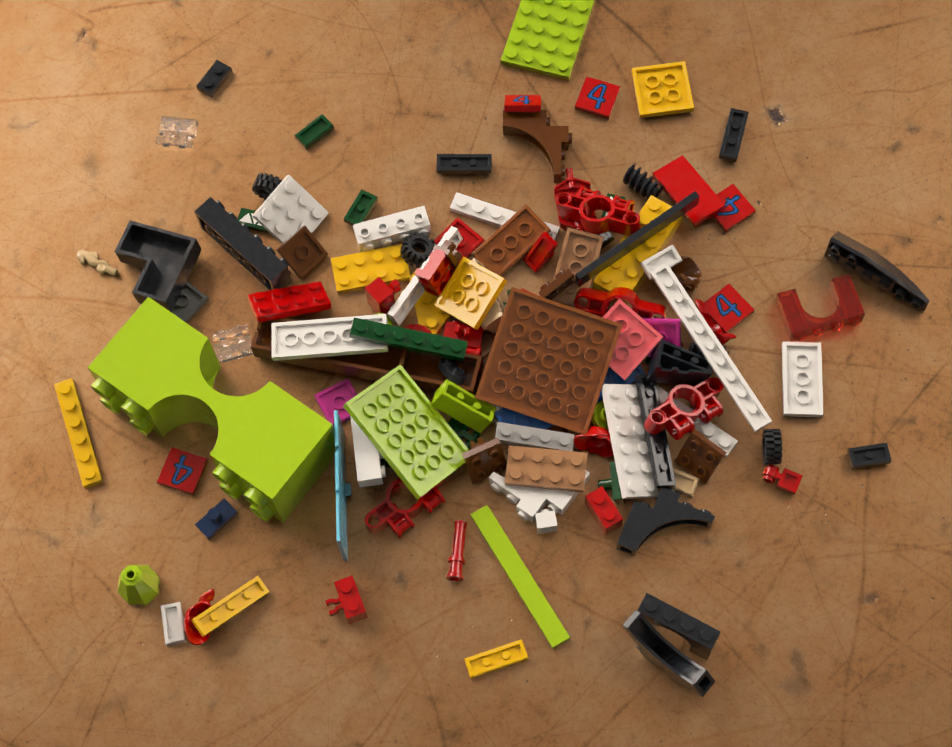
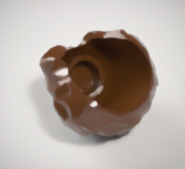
M680 256L683 261L673 266L671 270L686 291L692 292L698 288L702 275L699 267L690 257Z

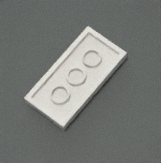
M782 342L783 416L823 417L821 343Z

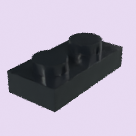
M216 60L197 84V90L213 97L231 74L232 68Z
M887 443L848 448L847 450L851 469L891 463Z

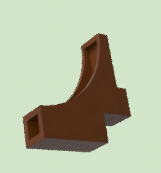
M503 110V135L521 138L538 148L551 166L554 183H561V176H565V165H561V160H565V151H568L569 144H572V133H569V126H550V117H547V110H541V112H504Z

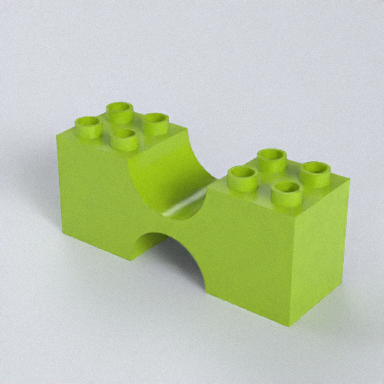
M150 297L142 303L88 366L95 379L91 388L102 397L100 402L116 415L122 410L131 418L129 423L145 436L151 430H154L164 437L175 427L192 422L209 424L218 429L217 442L210 453L216 469L212 472L213 476L221 482L219 484L220 489L234 500H238L243 494V497L252 504L249 509L265 522H268L274 516L284 523L335 459L333 424L271 381L260 390L245 396H228L214 390V380L221 366L209 338Z

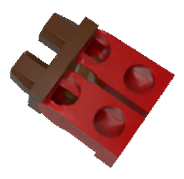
M445 240L441 246L435 244L433 247L434 251L431 252L429 261L424 268H418L414 273L424 290L436 297L441 295L458 267V262L462 258L461 253L455 250V243L449 240Z

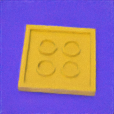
M685 61L632 68L631 73L640 118L694 112Z
M463 257L434 306L478 330L507 283V280Z

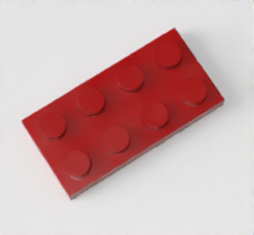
M321 281L248 294V302L257 323L331 309V302Z

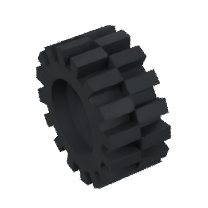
M260 173L256 177L252 191L255 195H259L258 197H263L266 200L282 182V179L279 180V177H273L272 174Z
M414 232V235L410 233L405 237L400 254H402L401 257L405 259L406 263L411 262L410 266L413 267L416 264V268H419L430 256L436 243H433V239L429 240V235L425 237L423 236L424 233L418 235V232ZM412 247H418L422 249L425 253H419L415 251Z
M763 429L762 456L764 464H781V430Z

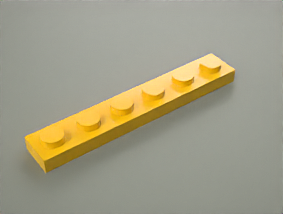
M73 378L55 383V390L82 485L84 488L100 484L103 482L75 382Z

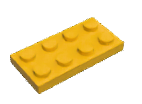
M402 244L331 258L337 294L362 290L378 277L387 285L394 279L398 282L410 280L408 263L405 262V259H402V254H400Z

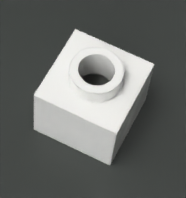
M543 509L535 513L538 534L557 531L555 510Z

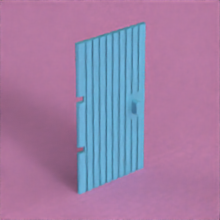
M334 410L336 539L343 560L348 561L346 496L352 493L351 483H346L345 432L338 410Z

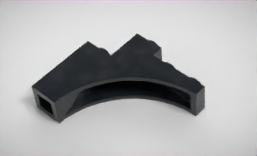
M661 488L653 508L648 503L634 501L617 542L616 549L635 556L643 543L655 533L677 525H698L711 529L715 516L708 510L693 508V505L690 503H680V494L676 490Z
M635 610L622 625L636 642L637 649L645 659L661 667L674 682L702 697L716 682L707 669L692 661L669 643L640 612Z

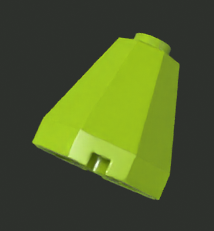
M129 565L119 575L117 592L129 605H147L159 594L158 585L160 584V578L149 565Z

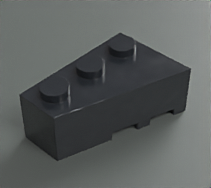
M661 339L651 353L647 381L675 385L685 384L694 387L709 379L712 375V367L704 356Z

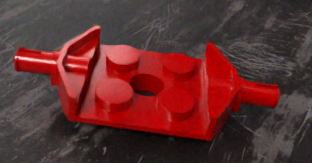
M566 168L567 179L554 187V196L556 197L557 194L563 192L576 195L581 186L591 190V183L575 178L573 168ZM595 211L587 216L591 219H597ZM558 215L560 228L567 231V228L585 231L581 222Z

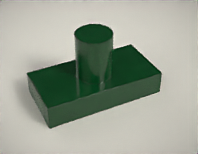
M615 461L609 462L611 478L598 480V488L603 486L605 491L612 490L615 503L617 505L625 504V499H622Z

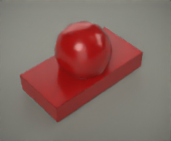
M543 232L523 261L537 273L546 261L553 257L554 250L559 244L547 232Z

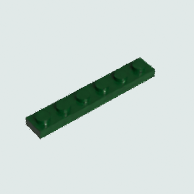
M355 317L349 338L463 362L468 341Z

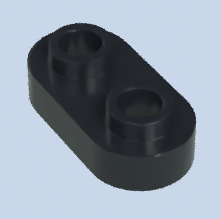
M440 359L438 369L452 383L463 385L467 377L464 373L465 371L453 359Z

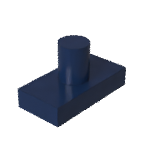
M224 498L214 508H211L195 526L210 540L238 512Z

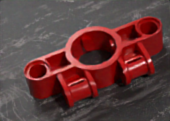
M581 186L576 195L563 192L555 197L557 214L561 217L581 222L584 230L589 233L603 234L612 231L631 236L641 229L640 216L638 213L633 212L635 207L634 200L620 199V196L617 195L612 200L607 196L601 195L599 190H588L585 186ZM596 210L608 212L607 216L600 219L587 217Z
M583 287L577 291L574 299V306L577 309L602 318L610 310L611 300L616 298L627 300L632 305V310L641 318H658L655 314L661 315V318H667L668 310L664 305L640 300L634 291L626 287H617L609 292ZM580 297L586 298L587 301L581 300Z
M711 377L694 387L685 384L675 386L670 391L664 404L649 413L644 422L645 430L650 434H657L666 429L675 440H680L683 435L695 430L694 423L698 418L704 424L710 423L711 419L720 417L724 413L722 405L717 400L724 385L719 378ZM683 398L689 401L695 410L691 413L683 412L675 406L673 399Z
M400 478L393 481L387 488L386 499L366 514L364 521L367 530L372 534H377L389 526L398 538L402 537L403 532L415 526L411 518L417 516L423 507L431 514L434 508L446 502L437 489L444 480L420 497L418 502L414 503L410 509L406 510L398 509L395 503H391L393 494L399 492L401 488L407 487ZM373 519L379 521V523L375 526H371L369 524L370 521Z

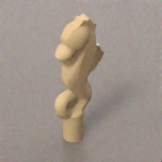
M84 249L77 251V259L81 264H84V260H86L89 265L97 267V272H106L117 276L118 269L109 266V263L105 260H98V253L96 251L89 252L84 251Z

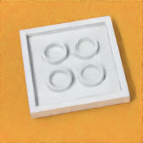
M287 175L252 217L283 244L302 226H306L312 233L329 212L290 175Z

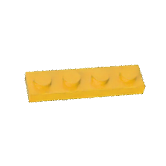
M256 576L193 618L192 623L202 637H205L266 596L269 590L259 576Z

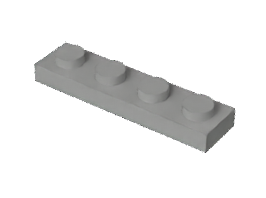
M497 422L495 438H498L501 444L573 451L574 434Z

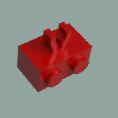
M378 277L364 288L367 302L376 313L388 315L387 313L391 306L395 304L394 294L401 290L399 287L400 283L394 279L387 286Z
M446 321L443 336L468 341L467 346L478 348L482 347L484 329L480 326L476 330L459 321Z
M353 575L335 581L334 585L339 597L337 599L325 600L327 606L331 604L337 605L335 609L329 611L330 616H334L340 610H344L349 625L368 618Z

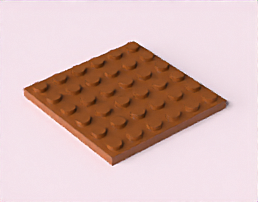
M512 287L475 398L582 435L587 434L623 324Z

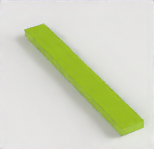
M488 505L470 514L552 649L569 640L570 636Z

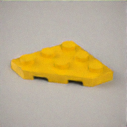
M413 273L412 276L409 278V279H410V282H411V279L413 278V276H415L414 273ZM425 291L415 304L418 324L424 325L432 334L438 335L451 315L434 306L439 297Z

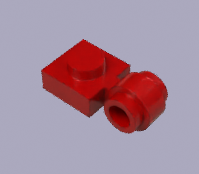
M771 464L765 467L762 473L765 482L773 484L774 481H779L776 487L795 495L803 475L784 468L781 474L779 473V468Z

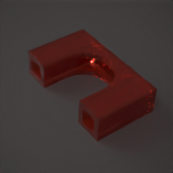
M850 274L831 279L829 289L836 305V311L828 317L817 318L809 315L803 309L796 289L777 293L775 303L790 341H801L811 335L820 336L826 331H838L844 326H856L863 321L865 312Z

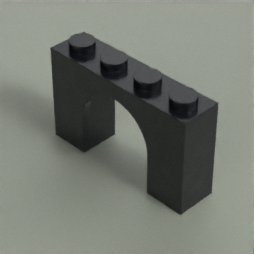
M646 593L637 610L654 628L661 626L683 637L691 645L689 651L705 660H708L721 633V631Z

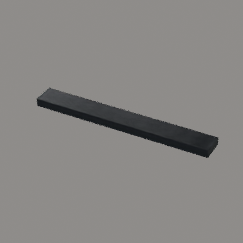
M696 191L691 193L575 274V283L578 287L697 206L700 197Z

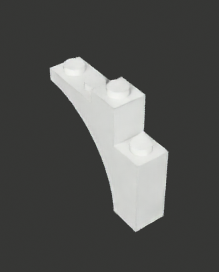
M587 470L585 474V484L590 479V473ZM495 472L489 477L490 487L497 493H500V491L504 493L506 498L513 504L517 502V515L524 521L529 520L532 523L535 520V513L542 510L545 505H548L547 508L550 511L555 510V514L563 515L579 494V492L505 485V477Z

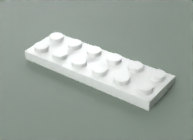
M378 314L272 323V360L388 352V346L349 338L354 317L387 324V315Z
M604 384L601 391L622 499L656 498L659 494L654 484L636 384Z

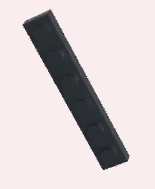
M638 374L635 377L643 425L649 413L661 405L657 382L647 381L648 374ZM666 429L657 434H650L645 430L655 488H673L676 486Z

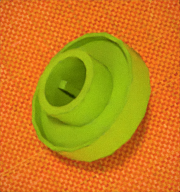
M599 401L596 404L591 419L592 423L597 427L609 429L604 402Z

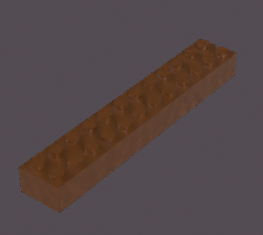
M281 318L259 322L257 325L258 332H255L250 346L254 356L272 360V323L298 320ZM388 346V352L278 360L279 362L378 381L401 364L421 390L434 393L447 379L438 369L440 359L444 357ZM465 353L464 362L455 360L456 364L465 371L464 373L467 376L464 384L458 386L476 395L484 368L482 356Z

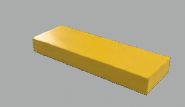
M522 639L464 659L471 679L529 660Z

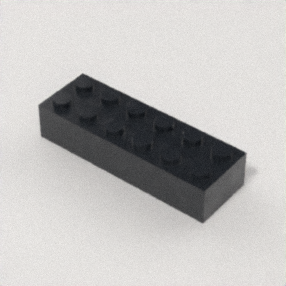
M210 197L194 211L200 228L268 290L286 288L292 283L288 263L283 258L279 259L270 246L266 247L263 245V241L258 235L255 234L253 236L250 233V229L244 223L240 224L237 221V217L231 211L228 213L219 200L215 201Z

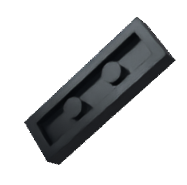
M731 108L719 154L720 159L737 162L748 111Z
M437 154V174H491L492 154Z

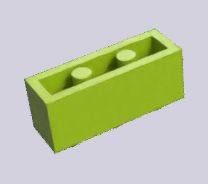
M447 379L435 391L431 403L433 407L479 433L492 422L496 407L475 398V395Z

